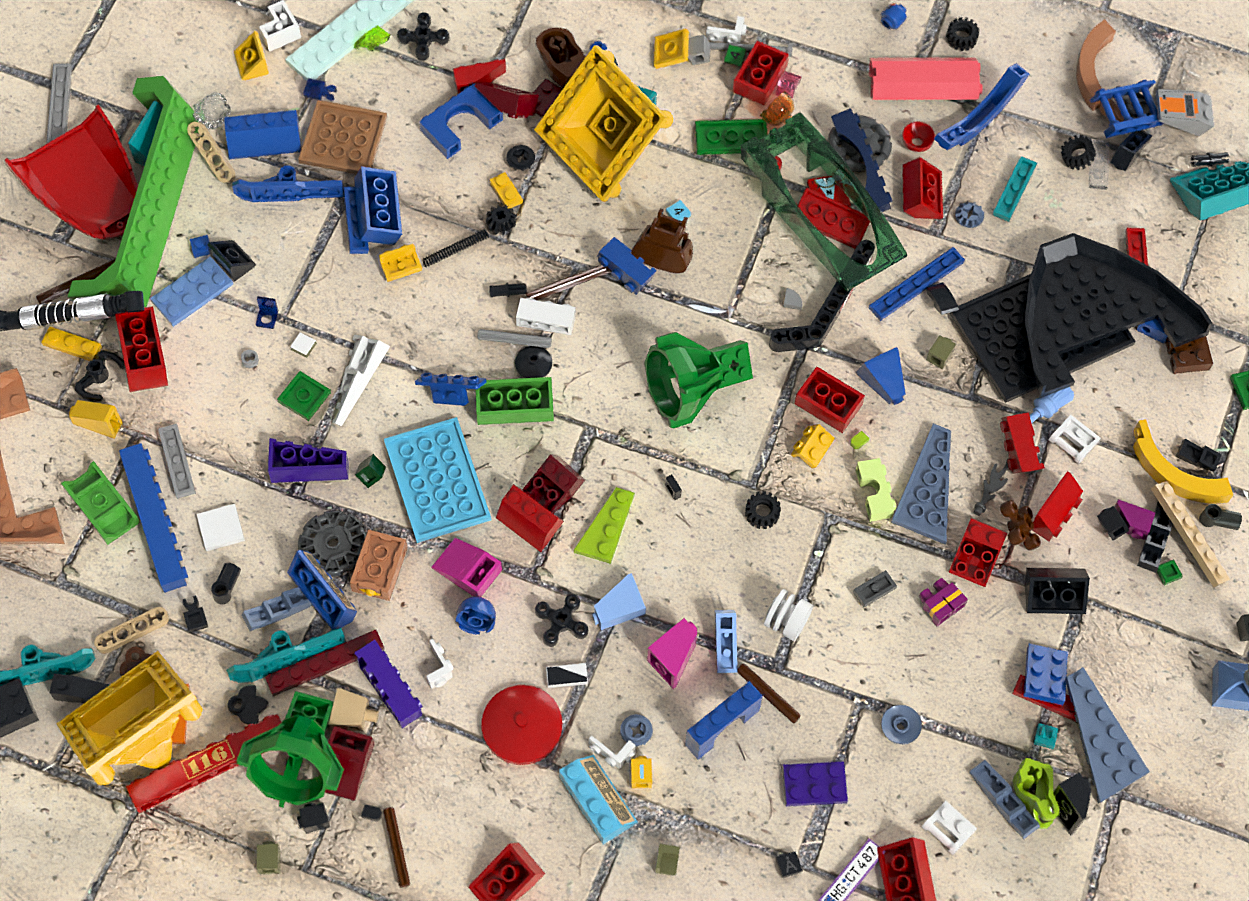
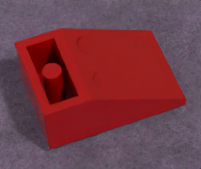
M971 517L949 573L986 587L1008 532Z

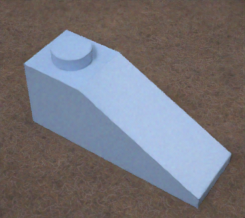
M715 610L717 673H737L735 610Z

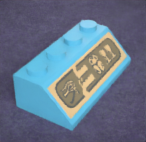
M594 755L577 759L559 770V778L603 845L638 823Z

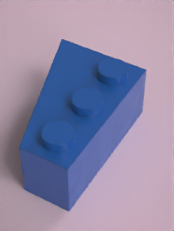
M613 237L598 252V261L602 266H607L612 271L611 274L617 280L620 279L629 292L637 295L652 280L657 270L653 267L651 269L646 267L641 257L636 259L630 253L631 249L616 237Z

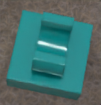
M1038 723L1033 744L1054 749L1059 728Z

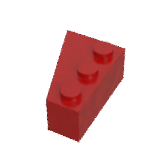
M1029 412L1002 417L1000 428L1002 433L1005 434L1004 448L1009 455L1007 464L1012 474L1045 469L1044 464L1039 463L1037 453L1040 450L1039 446L1034 445L1033 436H1035Z

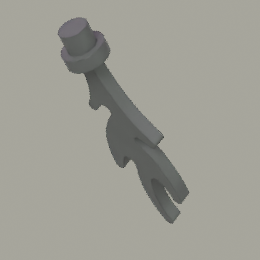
M1007 461L999 473L996 472L997 464H994L990 475V484L984 480L983 497L981 503L977 502L974 506L975 515L980 516L981 513H984L987 509L985 504L995 498L994 494H989L1000 490L1007 483L1008 478L1002 481L999 480L1007 471Z

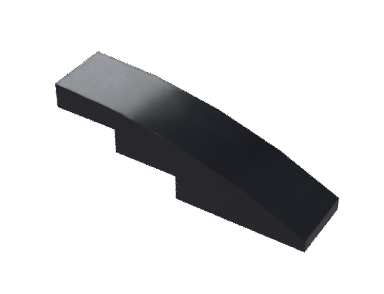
M1159 501L1157 502L1154 511L1155 516L1149 534L1144 541L1137 565L1155 573L1158 570L1173 524Z

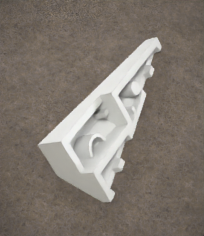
M361 335L353 336L352 340L355 344L353 350L349 351L351 360L345 368L340 388L342 398L341 402H338L336 405L339 411L332 423L339 426L343 425L390 346Z

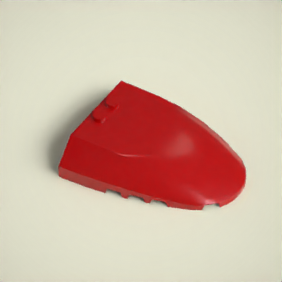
M99 105L95 106L94 111L80 125L27 156L11 160L8 158L4 159L6 166L19 182L42 205L73 228L92 238L103 240L117 238L124 234L138 184L126 151L115 129Z

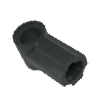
M1210 504L1200 514L1199 520L1205 527L1219 526L1238 530L1242 522V515L1238 512L1221 509L1216 504Z

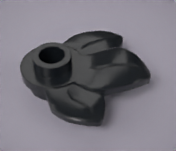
M248 685L241 688L238 695L230 698L227 707L229 712L239 716L243 723L257 724L259 722L257 714L264 711L269 703L263 697L256 695L255 685ZM237 703L242 704L239 709L234 708Z

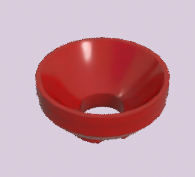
M912 122L906 125L903 130V143L911 151L924 152L930 149L934 143L935 132L927 123ZM916 138L920 139L922 141V144L915 145L913 144L912 140Z

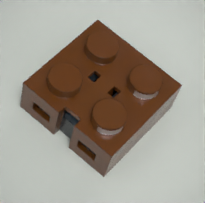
M1167 336L1165 344L1168 355L1171 354L1170 364L1173 374L1208 371L1211 369L1213 360L1206 336L1178 347H1174Z

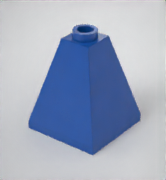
M897 347L864 362L856 371L857 375L888 404L893 403L897 405L904 401L903 397L906 393Z

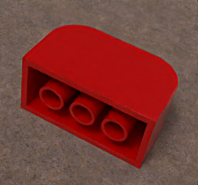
M153 306L145 307V310L142 312L115 314L130 392L168 386L166 366Z

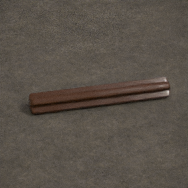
M743 663L738 667L737 673L747 682L750 681L760 694L792 723H796L800 719V713L746 664Z
M388 807L383 810L398 883L400 888L410 886V879L395 810L393 807Z

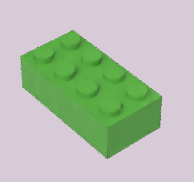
M552 377L486 380L487 382L476 389L478 425L554 421Z

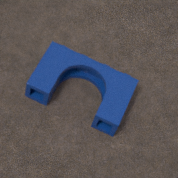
M475 83L467 86L460 94L453 96L447 103L438 106L434 112L424 116L419 121L421 132L447 159L461 150V140L447 126L448 121L453 116L460 113L472 114L489 130L503 121V112H500L475 87Z
M749 681L687 730L685 746L699 760L713 749L715 739L732 722L740 718L745 723L760 711L763 696Z

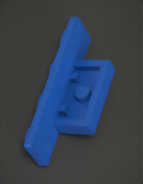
M423 373L421 377L415 380V385L430 386L433 403L465 406L469 403L466 389H478L487 381L486 378H479L478 376L463 377V375L447 376V374L432 375V373Z

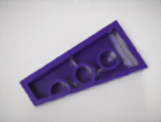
M269 438L268 473L271 483L349 480V461L346 451L326 447L321 449L314 448L308 444H304V446L296 445L290 441L279 442L276 439Z
M376 640L355 652L359 668L401 728L422 716L421 708L423 706L417 697L413 698L410 693L412 691L406 681L403 682L401 680L399 671L395 666L391 665L388 655L384 650L382 651Z

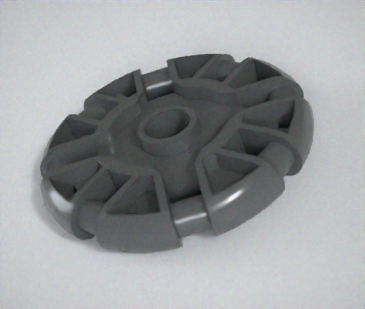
M859 115L861 122L858 123L859 129H864L867 137L864 141L866 145L870 144L873 154L870 155L872 161L876 160L880 167L883 165V161L887 160L891 154L892 142H890V133L882 123L878 124L876 119ZM832 127L828 135L827 144L830 146L828 150L837 164H842L843 168L855 172L866 170L865 163H860L863 162L861 155L853 146L840 139L835 127ZM846 154H847V155H848L849 157H851V158H849V159L847 160V159L844 158V157H845Z
M338 510L326 511L318 517L317 515L304 525V531L302 535H299L298 550L309 552L311 549H315V553L312 555L319 560L320 565L322 560L327 563L326 566L321 565L326 573L330 574L331 577L342 576L344 572L349 570L351 572L355 569L367 532L364 531L362 522L352 514L347 515L343 511ZM326 521L329 523L324 526H321V523H324ZM339 522H345L344 526L338 525ZM356 532L357 535L352 537L351 533ZM310 534H316L315 538L309 537ZM331 539H337L339 541L338 544L333 547L329 546L328 542ZM353 547L358 548L356 553L352 552ZM345 559L346 563L339 566L338 561Z

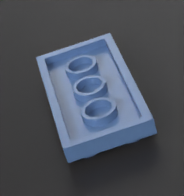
M210 256L151 297L150 300L174 327L234 284Z

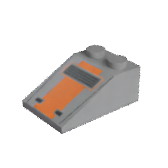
M1156 90L1158 121L1196 136H1200L1214 127L1211 96L1199 91Z

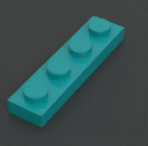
M1023 156L1020 157L993 211V216L1007 222L1010 221L1037 166V162Z

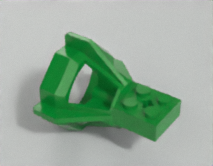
M673 332L655 338L656 344L650 346L644 362L649 393L661 415L668 418L670 428H677L692 423L716 390L753 379L748 342L742 340L707 349L683 335ZM671 378H677L680 399L673 388Z
M295 691L287 715L282 723L243 743L237 758V764L247 767L246 777L266 797L280 800L279 807L284 808L286 802L301 805L324 797L326 789L333 791L338 789L344 769L325 737L334 701ZM267 751H286L289 758L283 776L273 771L264 762L261 753ZM303 758L310 761L321 773L313 779L297 780Z

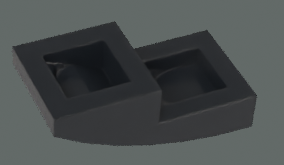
M944 282L926 287L927 294L934 301L935 309L941 315L959 310L955 298Z
M1187 439L1181 442L1176 454L1177 458L1210 471L1216 470L1222 454L1206 445L1201 448Z

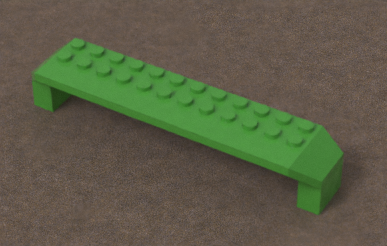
M164 76L137 78L132 92L147 109L150 108L153 101L158 102L163 108L115 263L94 280L72 281L68 293L69 299L75 300L76 298L106 293L119 295L128 291H143L144 307L148 305L195 148L187 128L192 122L202 123L203 121ZM195 127L194 133H198L199 127Z

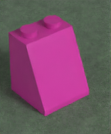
M685 618L648 647V663L672 689L677 687L696 646L697 628L691 621L688 622Z

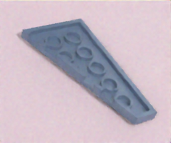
M933 423L891 523L946 545L951 430Z
M1083 667L1066 677L1065 681L1070 700L1074 706L1075 719L1081 732L1079 734L1087 764L1090 766L1092 773V782L1096 788L1097 801L1101 803L1150 771Z

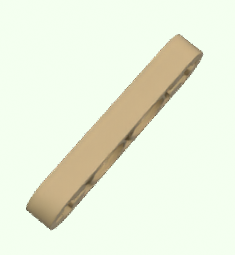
M201 122L190 123L187 132L218 180L223 183L233 182L236 176L235 171L205 125ZM195 127H199L198 133H194ZM205 140H208L210 142V148L208 150H205L203 148V142ZM214 155L220 157V162L217 165L213 163ZM224 171L229 172L228 178L223 177L225 175Z
M156 607L98 635L94 641L95 647L103 654L116 650L165 626L169 621V615L164 608ZM159 613L163 615L160 621L156 619ZM150 617V619L152 620L153 625L150 624V622H149V620H148L147 618ZM138 622H146L147 625L145 629H136V625ZM122 630L128 631V636L125 639L117 637L118 633ZM113 635L116 643L112 641V638L110 636ZM105 640L107 646L103 647L101 641Z

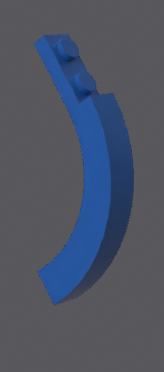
M1017 63L1008 67L992 91L970 114L955 125L939 132L934 140L938 142L940 147L946 150L958 144L963 146L972 140L1005 108L1030 74Z

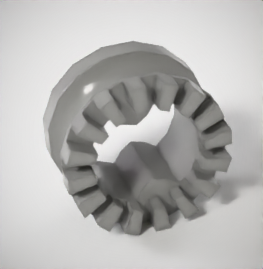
M246 350L241 355L242 364L246 368H253L259 362L258 354L254 350ZM254 356L255 358L253 361H245L246 357Z

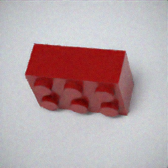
M757 41L734 79L733 92L765 106L788 66L789 54Z
M816 366L796 394L795 405L843 433L862 407L865 395Z

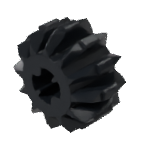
M498 203L497 208L491 206V211H487L486 224L489 230L494 231L496 235L499 232H502L504 235L505 231L511 233L512 228L516 226L517 220L514 210L512 208L508 209L506 204L504 207H501Z

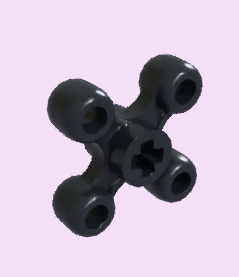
M422 12L417 17L419 26L415 31L401 28L397 32V39L399 43L404 45L411 41L416 42L418 45L415 50L416 57L420 61H425L429 58L430 52L428 47L431 43L438 42L440 45H446L450 40V35L443 28L436 32L431 31L429 28L431 17L428 13Z
M569 594L565 598V605L562 609L553 610L544 601L537 603L535 606L536 616L541 619H549L552 623V627L543 634V642L546 646H555L558 643L559 634L567 630L571 631L578 639H584L588 635L587 624L576 622L571 617L573 611L580 607V598L576 594Z

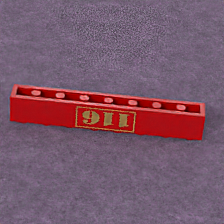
M278 714L268 715L257 724L247 725L243 731L231 733L220 742H212L201 751H193L182 760L172 761L168 764V767L156 769L143 779L137 778L133 780L126 788L138 813H142L239 766L237 758L243 743L280 725L282 722Z

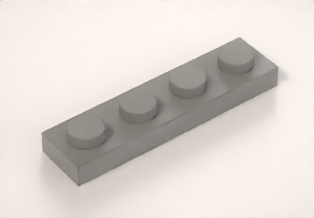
M173 424L159 428L176 498L179 499L196 494L178 425Z

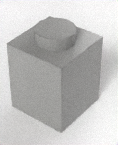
M705 35L689 38L688 58L693 65L710 62V43Z

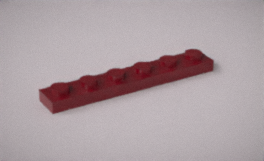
M377 629L265 676L272 696H276L357 661L355 652L373 640H376L382 650L385 649Z

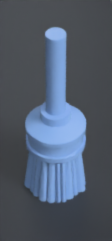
M1068 387L1042 398L1040 396L1034 400L1035 408L1033 413L1029 415L1031 422L1033 423L1038 417L1051 418L1053 414L1058 412L1059 408L1072 401L1074 392L1071 388Z

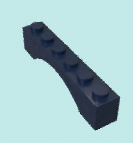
M850 108L832 115L831 118L839 138L853 146L865 162L867 179L863 198L870 216L872 217L891 209L890 202H893L889 191L885 193L883 187L886 186L883 176L879 177L877 173L880 170L877 161H872L870 155L873 154L870 144L866 145L864 141L867 138L864 129H859L858 123L861 122L857 112L853 114Z

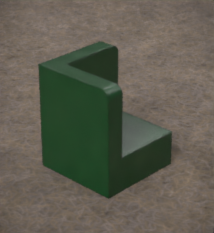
M372 454L359 464L355 476L369 488L382 479L386 466Z

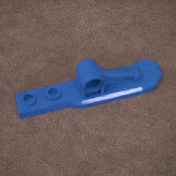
M288 165L282 167L277 176L263 181L249 182L239 179L232 182L234 194L240 199L249 202L300 201L307 198L344 197L342 180L297 181L294 167Z

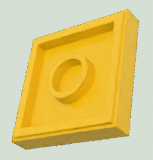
M686 28L655 36L654 67L656 69L688 61L689 31Z

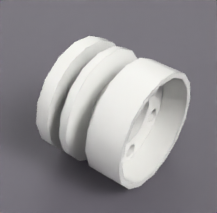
M783 589L771 603L764 625L769 628L776 621L773 630L777 631L783 625L785 627L782 635L795 641L803 630L814 605L803 599L797 605H794V594H791L786 601L788 591Z

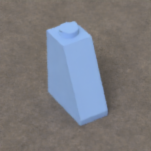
M632 573L621 580L594 606L592 618L595 625L599 624L601 630L645 615L646 607Z

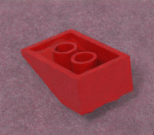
M509 843L468 888L479 901H517L546 873L520 843Z

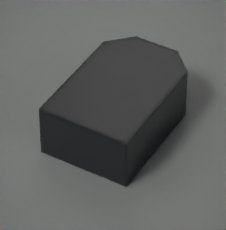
M364 805L362 818L373 821L381 819L382 811L380 808Z

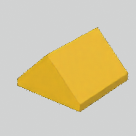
M254 31L234 50L242 80L269 74L258 32Z

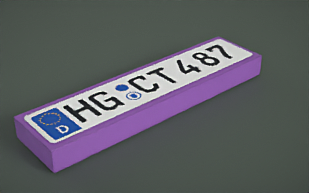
M868 839L818 901H846L879 861L877 847L879 846L871 839Z

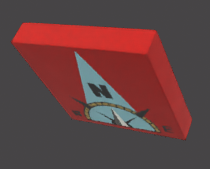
M843 174L807 179L809 189L848 207L851 206Z

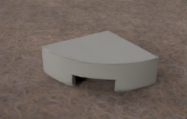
M787 288L783 307L802 310L801 297L794 290Z

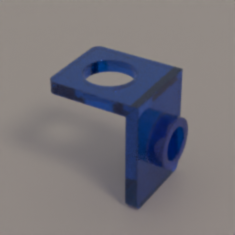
M257 296L259 313L256 326L274 329L279 311L276 299ZM270 315L272 321L267 324L261 321L262 317Z

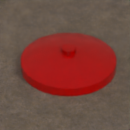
M530 685L511 686L498 692L486 705L481 722L483 738L490 751L507 763L516 765L536 763L547 757L557 746L562 734V715L555 700L542 689Z

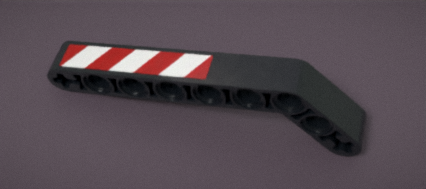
M862 240L858 244L811 325L781 328L772 331L769 343L772 351L804 350L818 348L822 345L873 258L875 245L872 241Z

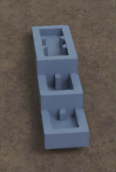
M297 587L282 592L279 597L263 601L261 606L243 611L242 617L249 631H253L292 616L313 605L300 588Z
M986 760L969 771L985 795L1023 839L1040 828V824L1026 810V805L1012 792V787Z

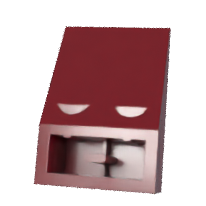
M550 454L523 490L555 513L577 492L585 482V479L561 457Z
M334 726L328 743L344 770L338 789L336 791L326 789L325 793L355 801L375 743L373 737Z

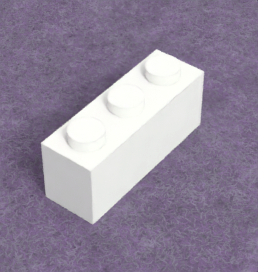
M520 298L516 325L572 335L576 307H572L569 304H554L551 301H536L533 298Z

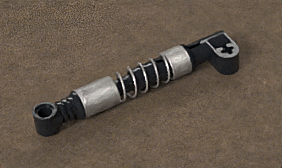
M128 291L119 295L106 293L76 298L75 300L68 299L66 302L61 300L57 303L29 305L9 312L0 310V332L20 328L23 330L45 328L47 324L52 327L55 323L62 325L63 322L71 324L72 318L78 323L80 320L86 322L111 318L115 314L125 312H142L145 310L143 291ZM72 301L73 304L69 305L67 302Z

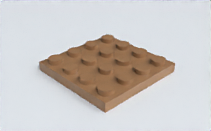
M317 100L298 159L299 163L357 174L361 167L372 168L387 120V113Z

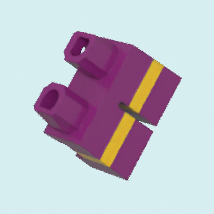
M943 578L937 580L933 585L938 593L933 595L927 588L919 595L920 600L924 604L922 609L927 611L932 617V622L936 627L964 608L968 601L967 597L953 582L948 584Z

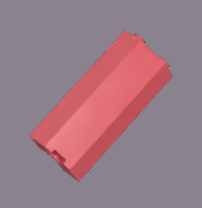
M975 57L870 58V97L872 100H979V94H982L983 90L979 76L980 63H978Z

